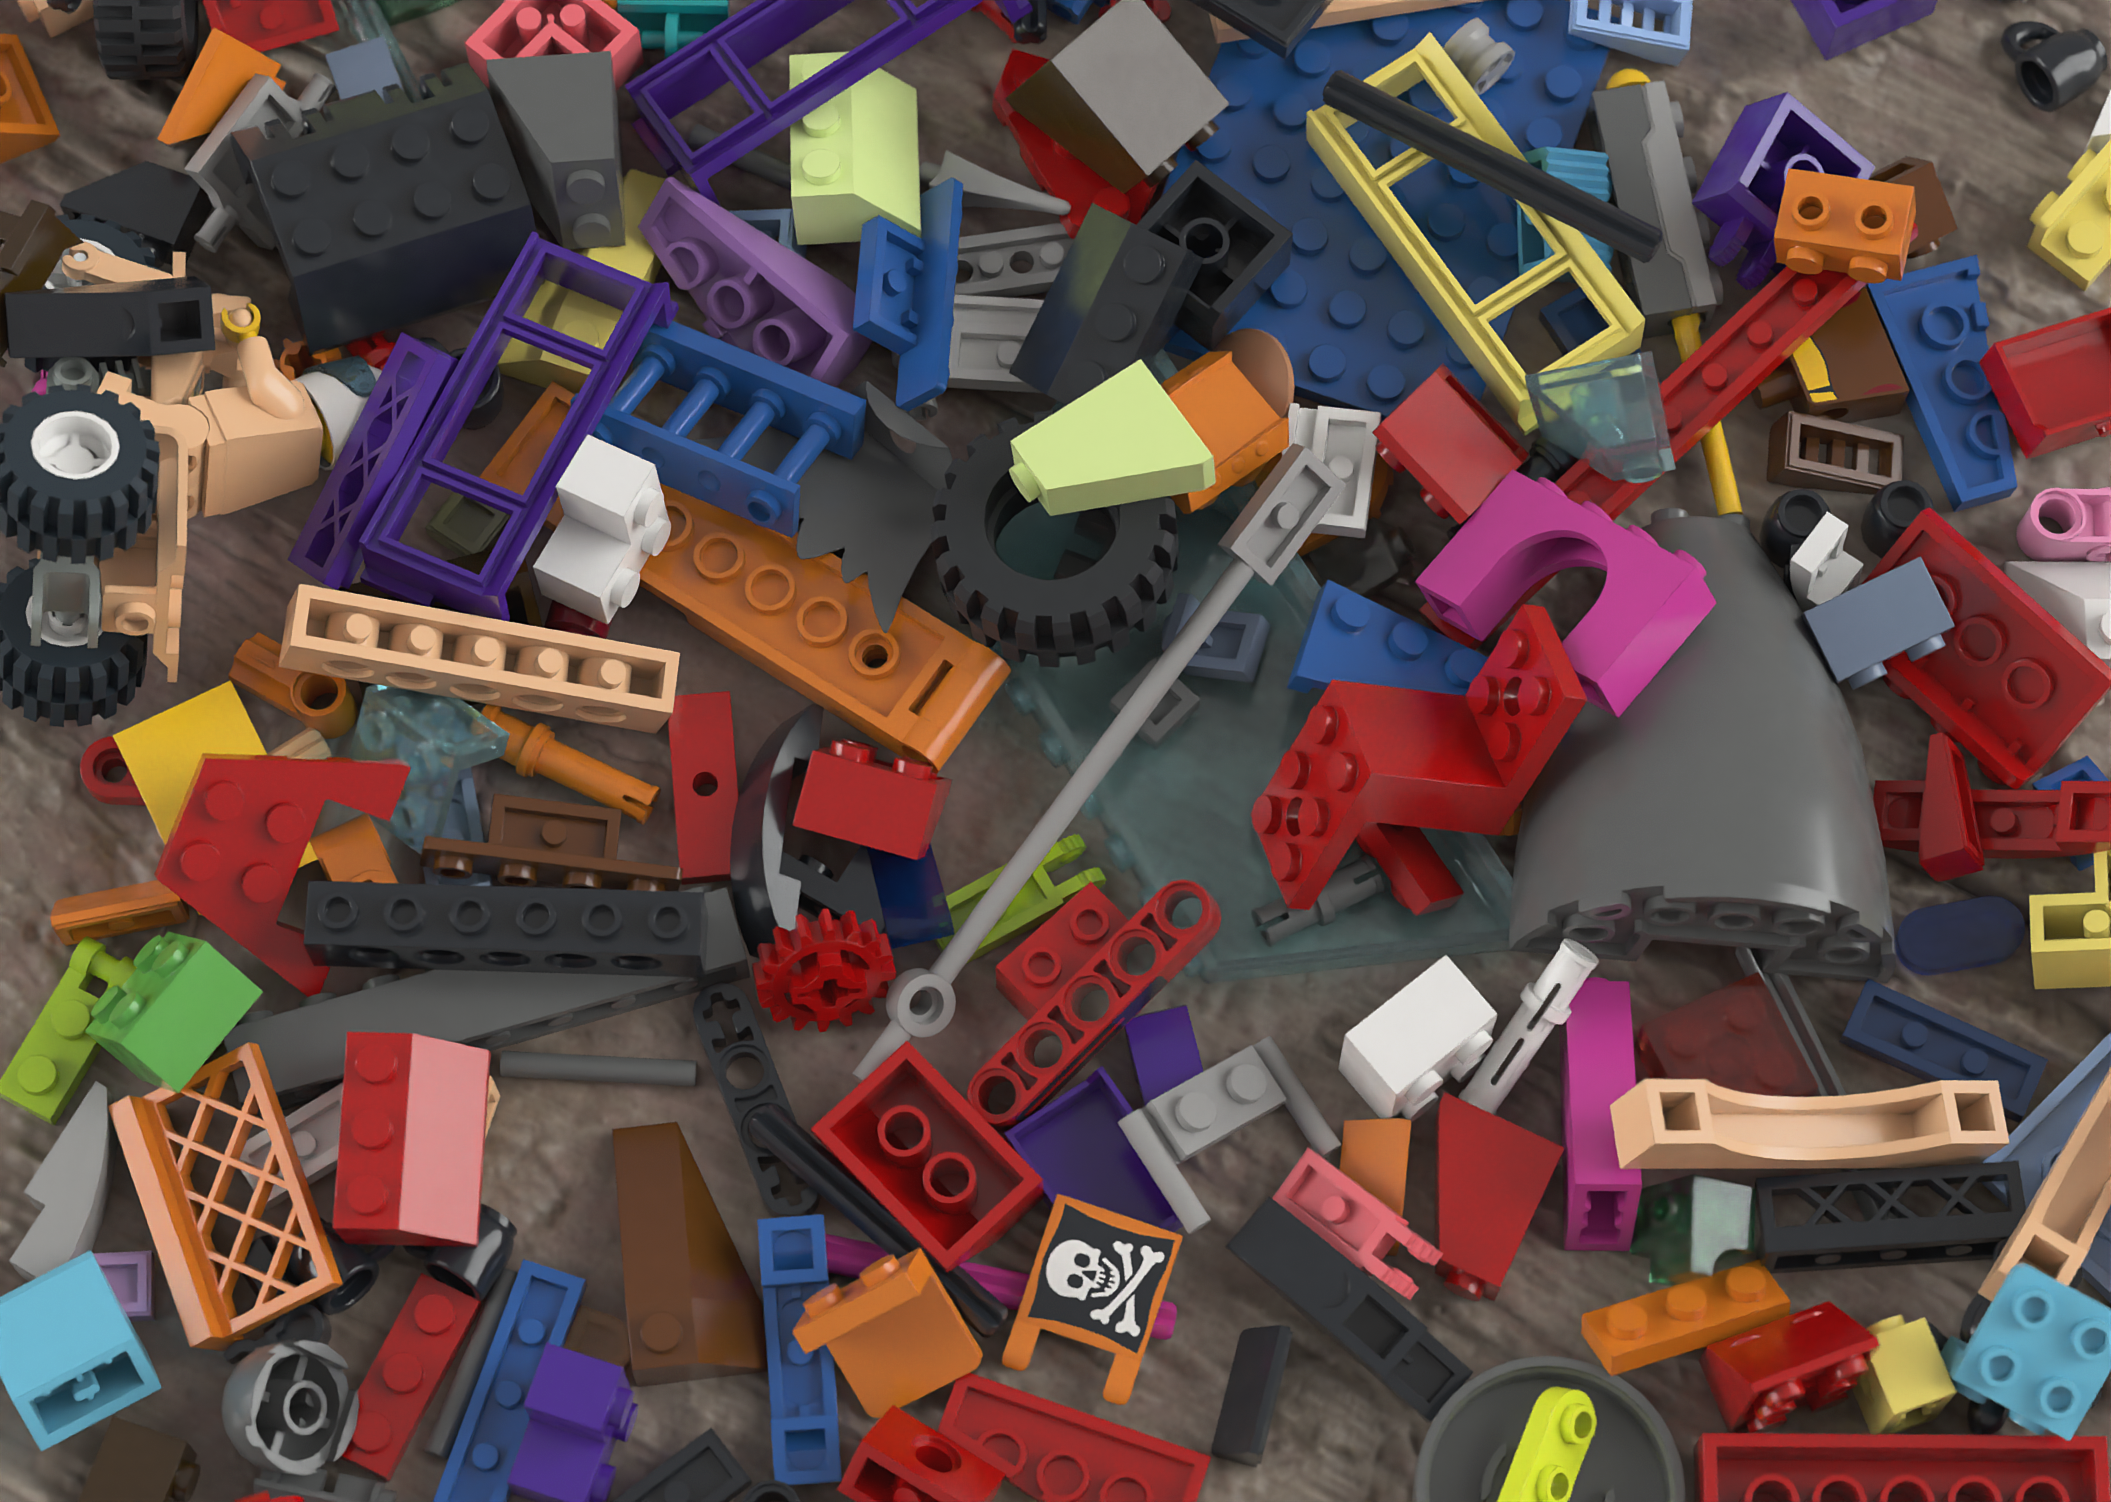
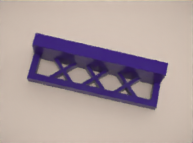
M401 332L287 559L288 561L324 585L338 590L339 586L349 589L363 561L359 540L460 360Z

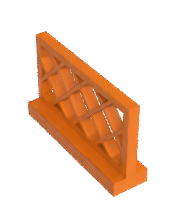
M248 1042L201 1066L179 1093L160 1087L143 1097L128 1095L108 1106L190 1347L225 1351L236 1341L243 1340V1334L343 1285L259 1044ZM245 1066L251 1086L243 1107L240 1109L219 1100L229 1073ZM207 1085L204 1093L198 1091V1089ZM186 1095L201 1101L188 1137L174 1131L166 1105ZM216 1108L238 1117L225 1152L203 1143ZM259 1109L262 1114V1117L257 1116ZM253 1124L267 1129L272 1143L263 1169L240 1159ZM179 1143L184 1145L182 1152ZM199 1152L222 1161L209 1196L195 1191L190 1178ZM236 1168L259 1177L246 1212L223 1203ZM280 1168H281L283 1177L278 1176V1172H279ZM274 1184L287 1189L293 1203L284 1229L261 1219ZM199 1203L205 1205L203 1211L201 1210ZM219 1212L243 1221L230 1256L216 1251L210 1236ZM257 1228L280 1237L267 1273L244 1263ZM301 1228H302L304 1237L299 1236V1233H300ZM295 1244L310 1251L318 1277L300 1286L282 1280ZM220 1263L226 1265L224 1271L222 1270ZM242 1272L264 1283L254 1309L238 1316L231 1295L239 1274ZM278 1289L286 1292L275 1298Z

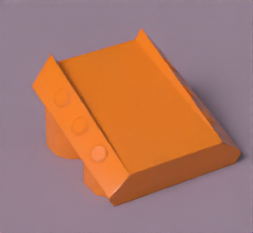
M1232 351L1207 352L1160 384L1214 456L1215 484L1205 490L1171 495V499L1184 514H1190L1197 509L1202 510L1213 504L1219 495L1230 486L1243 487L1257 477L1271 458L1289 447V417L1280 418L1232 362Z

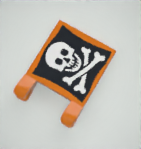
M1057 1193L1003 1353L1002 1363L1006 1367L1024 1371L1030 1364L1041 1328L1113 1352L1116 1355L1103 1390V1398L1118 1405H1125L1130 1399L1183 1235Z

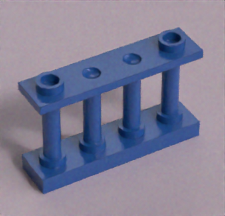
M672 321L668 329L653 323L632 360V369L634 371L613 395L591 435L655 464L661 484L748 519L756 525L767 527L792 538L798 531L801 486L797 483L823 449L848 459H853L864 442L866 400L675 321ZM657 381H662L688 392V395L661 428L630 415ZM576 393L575 396L571 399L570 408L573 405L578 393ZM713 403L744 415L717 451L686 438ZM768 426L800 438L773 474L741 461Z

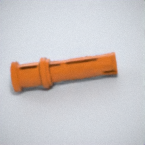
M486 704L469 737L468 751L477 755L485 751L516 766V773L525 778L528 776L534 778L539 773L610 808L622 809L623 814L637 820L636 822L642 825L647 822L655 808L650 804L652 801H658L661 792L660 787L647 784L555 740V733L550 731L551 727L541 722L536 726L530 725L503 712L502 706Z

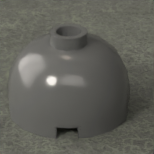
M288 1339L258 1347L234 1368L224 1387L221 1406L224 1429L239 1454L258 1468L291 1475H309L318 1472L314 1469L319 1468L324 1462H334L344 1453L355 1432L359 1408L357 1390L348 1389L347 1378L342 1369L350 1370L344 1358L326 1344Z

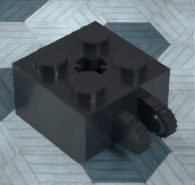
M1197 160L1192 163L1137 224L1204 258L1160 350L1181 329L1211 352L1290 265L1293 233Z

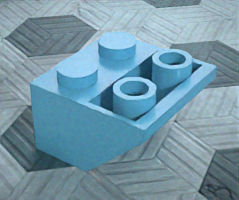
M91 1250L0 1297V1377L40 1451L59 1443L162 1388L147 1350Z

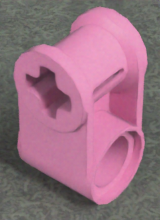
M2056 487L2039 493L2017 526L2016 538L2021 550L2034 561L2111 562V487L2100 489H2062ZM2048 517L2057 521L2062 527L2063 533H2051L2044 529L2039 518Z

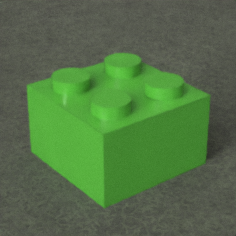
M168 931L163 938L160 935L152 938L139 951L133 962L137 969L121 988L118 985L113 986L101 996L91 1011V1015L95 1019L86 1028L85 1032L140 1080L179 1093L263 991L207 941Z

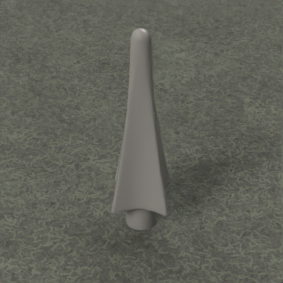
M948 150L945 151L942 165L925 161L919 167L921 186L933 188L951 177L962 182V207L1010 208L1066 215L1071 210V205L1065 200L1012 182Z

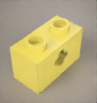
M1897 1315L1866 1328L1877 1337L1880 1347L1867 1364L1868 1371L1858 1377V1385L1852 1390L1870 1433L1896 1434L1936 1419L1954 1396L1956 1390L1925 1317L1905 1324L1903 1316Z

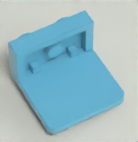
M2020 1263L2010 1270L1969 1343L1967 1344L1951 1335L1941 1352V1357L1949 1375L1952 1377L1951 1380L1955 1390L1980 1404H1984L1987 1398H1990L2009 1408L2007 1416L2022 1427L2039 1435H2043L2044 1431L2048 1429L2070 1441L2111 1371V1308L2028 1264Z

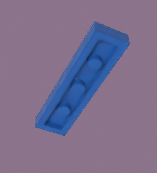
M523 1259L433 1502H508L511 1490L507 1480L530 1420L524 1408V1403L546 1343L565 1348L587 1288L585 1279Z

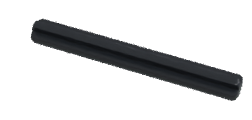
M767 1103L755 1113L748 1124L751 1134L889 1255L894 1254L896 1259H899L921 1248L962 1319L982 1337L989 1338L1002 1327L1008 1317V1310L1004 1304L959 1265L946 1272L835 1156L774 1103Z

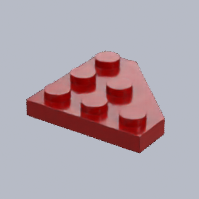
M1012 48L993 94L992 110L1003 127L1008 126L1020 146V156L1041 191L1047 190L1050 196L1065 200L1071 205V210L1068 214L1059 215V220L1069 237L1075 239L1092 203L1137 225L1147 212L1157 184L1150 189L1142 180L1123 194L1014 110L1005 98L1050 61V59Z

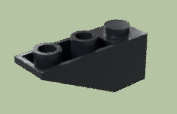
M195 276L3 293L8 355L10 358L156 356L216 350L211 286Z

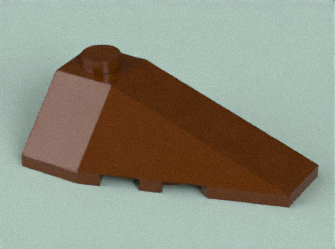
M678 1122L612 1129L631 1366L637 1386L643 1387L768 1372L762 1304Z

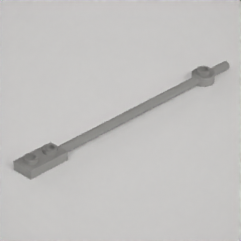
M1292 443L1220 540L1218 545L1233 558L1231 563L929 970L923 968L907 970L893 981L886 997V1010L891 1022L852 1073L860 1081L868 1077L901 1045L909 1041L912 1036L930 1037L941 1032L949 1024L956 1005L955 993L950 984L1252 576L1258 582L1272 586L1345 488L1346 484L1305 446ZM920 990L921 999L919 1003L910 1009L909 1003L912 996Z

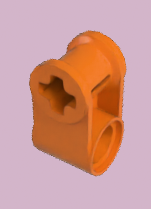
M367 813L309 839L327 881L398 883L390 867L392 864Z

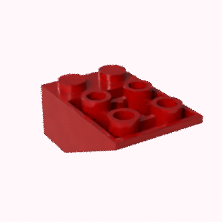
M1827 1301L1708 1345L1698 1361L1728 1433L1747 1427L1749 1433H1765L1786 1423L1788 1420L1785 1414L1796 1408L1808 1404L1811 1412L1816 1413L1846 1401L1849 1398L1847 1391L1858 1385V1377L1868 1371L1867 1364L1879 1349L1880 1344L1874 1334L1833 1303Z

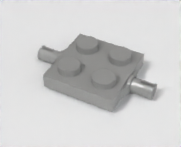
M255 73L192 157L184 170L208 194L215 209L200 231L194 236L195 240L199 241L202 247L216 253L219 245L234 225L239 226L257 246L273 250L276 246L254 183L245 185L232 148L230 133L257 125L267 140L264 123L279 118L293 139L305 136L301 124V112L315 107L319 112L331 94L336 91V86L331 84L332 82L328 78L315 73L313 79L296 100L288 97L271 77Z

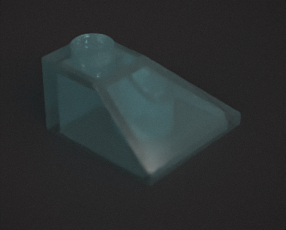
M1652 351L1525 375L1526 387L1541 436L1613 481L1625 479L1632 483H1642L1660 477L1664 471L1676 469L1664 399Z

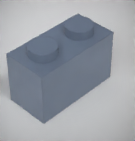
M1921 556L1807 610L1801 615L1835 682L1841 683L1848 680L1852 690L1886 675L1887 671L1882 662L1903 652H1906L1910 661L1913 662L1946 646L1941 634L1955 626Z

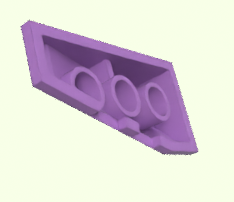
M674 177L665 179L638 228L677 287L688 290L705 315L707 321L702 323L709 336L837 387L858 366L873 341L853 330L856 293L839 279Z

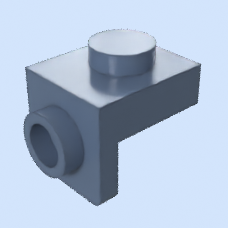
M1179 593L1177 595L1173 611L1167 616L1163 625L1162 650L1164 652L1200 605V602L1192 594ZM1226 611L1183 669V672L1191 676L1253 683L1271 625L1261 614Z

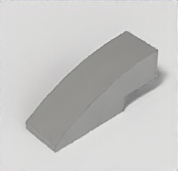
M98 1082L94 1083L24 1190V1194L41 1213L9 1262L23 1278L29 1281L90 1250L92 1251L101 1229L113 1185L118 1135L108 1106L116 1101L107 1087Z

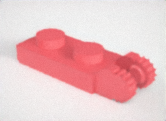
M1307 1148L1272 1198L1345 1256L1362 1272L1369 1276L1374 1274L1409 1300L1418 1290V1286L1413 1283V1279L1398 1268H1393L1383 1261L1396 1240L1406 1246L1408 1252L1423 1263L1428 1262L1435 1266L1443 1255L1436 1247L1408 1228L1409 1222L1310 1148Z

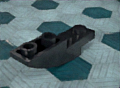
M1271 1197L1265 1199L1225 1246L1320 1332L1329 1335L1424 1421L1431 1423L1444 1404L1474 1373L1427 1331L1428 1328L1405 1307Z

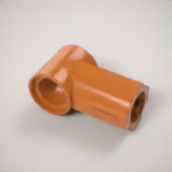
M257 632L250 639H245L234 655V662L228 674L233 684L303 722L306 729L308 727L315 728L324 739L340 737L354 726L358 716V706L344 678L279 667L282 647L280 643L260 632ZM325 693L337 694L336 700L329 707L319 710L310 708L318 696Z

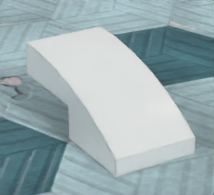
M1826 512L1791 558L1790 579L1795 598L1802 613L1858 587L1863 563L1843 551L1849 525L1829 512Z

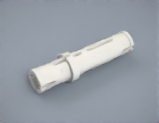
M1565 938L1562 941L1560 949L1537 982L1528 983L1521 992L1520 997L1523 1003L1498 1040L1495 1041L1467 1087L1461 1091L1458 1096L1459 1099L1496 1115V1110L1529 1066L1530 1061L1555 1024H1564L1571 1014V1009L1568 1005L1583 985L1591 970L1595 969L1599 962L1590 950L1571 939ZM1560 983V988L1539 1019L1533 1021L1532 1018L1538 1012L1555 984ZM1523 1038L1524 1041L1502 1074L1496 1075L1495 1073L1518 1039Z

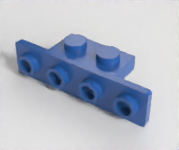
M953 177L920 195L921 238L880 215L862 224L853 330L900 355L896 406L907 412L944 393L950 376L951 331L954 324L953 307L955 282L958 273L957 257L960 224L963 215L961 210L963 183Z

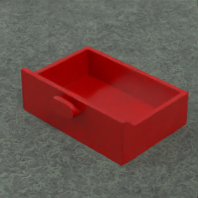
M2111 307L1996 342L1979 361L2026 460L2096 437L2111 435Z

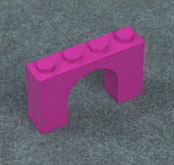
M1513 469L1415 581L1437 617L1482 642L1518 599L1534 583L1545 576L1562 569L1579 566L1594 567L1606 571V582L1600 597L1591 610L1562 642V645L1584 690L1587 701L1617 718L1624 713L1630 703L1647 686L1717 603L1703 579L1707 575L1706 570L1687 552L1677 549L1672 554L1659 547L1657 542L1641 528L1630 525L1625 529L1613 523L1611 518L1594 503L1584 501L1579 505L1568 499L1565 493L1550 480L1539 477L1537 481H1534Z

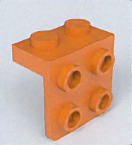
M921 1248L899 1259H896L894 1254L879 1259L859 1274V1280L841 1289L837 1284H833L818 1291L803 1303L805 1311L792 1331L805 1354L826 1344L866 1413L874 1418H881L892 1405L901 1408L975 1370L982 1360L980 1347Z

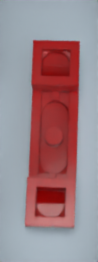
M1875 780L1873 802L1883 847L1919 852L1925 780ZM2062 781L2061 790L1971 789L1984 858H2054L2111 850V781Z

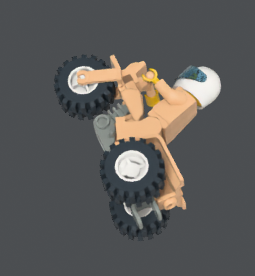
M68 214L56 216L84 243L64 250L43 289L185 277L186 252H173L172 273L169 274L155 267V256L150 247L141 248V237L133 231L121 232V224L110 219L104 224L95 221L94 215L81 214V219L70 220ZM221 293L211 294L216 350L156 356L25 358L24 367L34 373L42 369L48 371L46 394L41 396L36 391L22 396V407L11 404L3 412L2 423H0V530L6 538L17 536V547L25 552L30 553L37 549V558L29 560V569L27 570L16 566L7 573V583H0V692H2V702L11 710L20 706L23 707V717L37 722L40 717L49 718L50 726L64 727V720H76L78 727L92 724V716L100 715L105 720L117 713V703L127 706L135 698V687L142 686L147 663L148 633L153 634V654L167 666V682H177L179 628L181 624L182 589L187 549V520L196 516L200 510L204 518L217 514L232 513L312 485L318 479L319 467L325 471L333 470L382 370L369 366L362 357L357 355L311 366L304 369L301 377L289 381L275 367L267 339L258 336L261 321L258 308L251 304V299L247 296H232ZM210 370L222 374V389L206 391L202 395L205 373L210 374Z

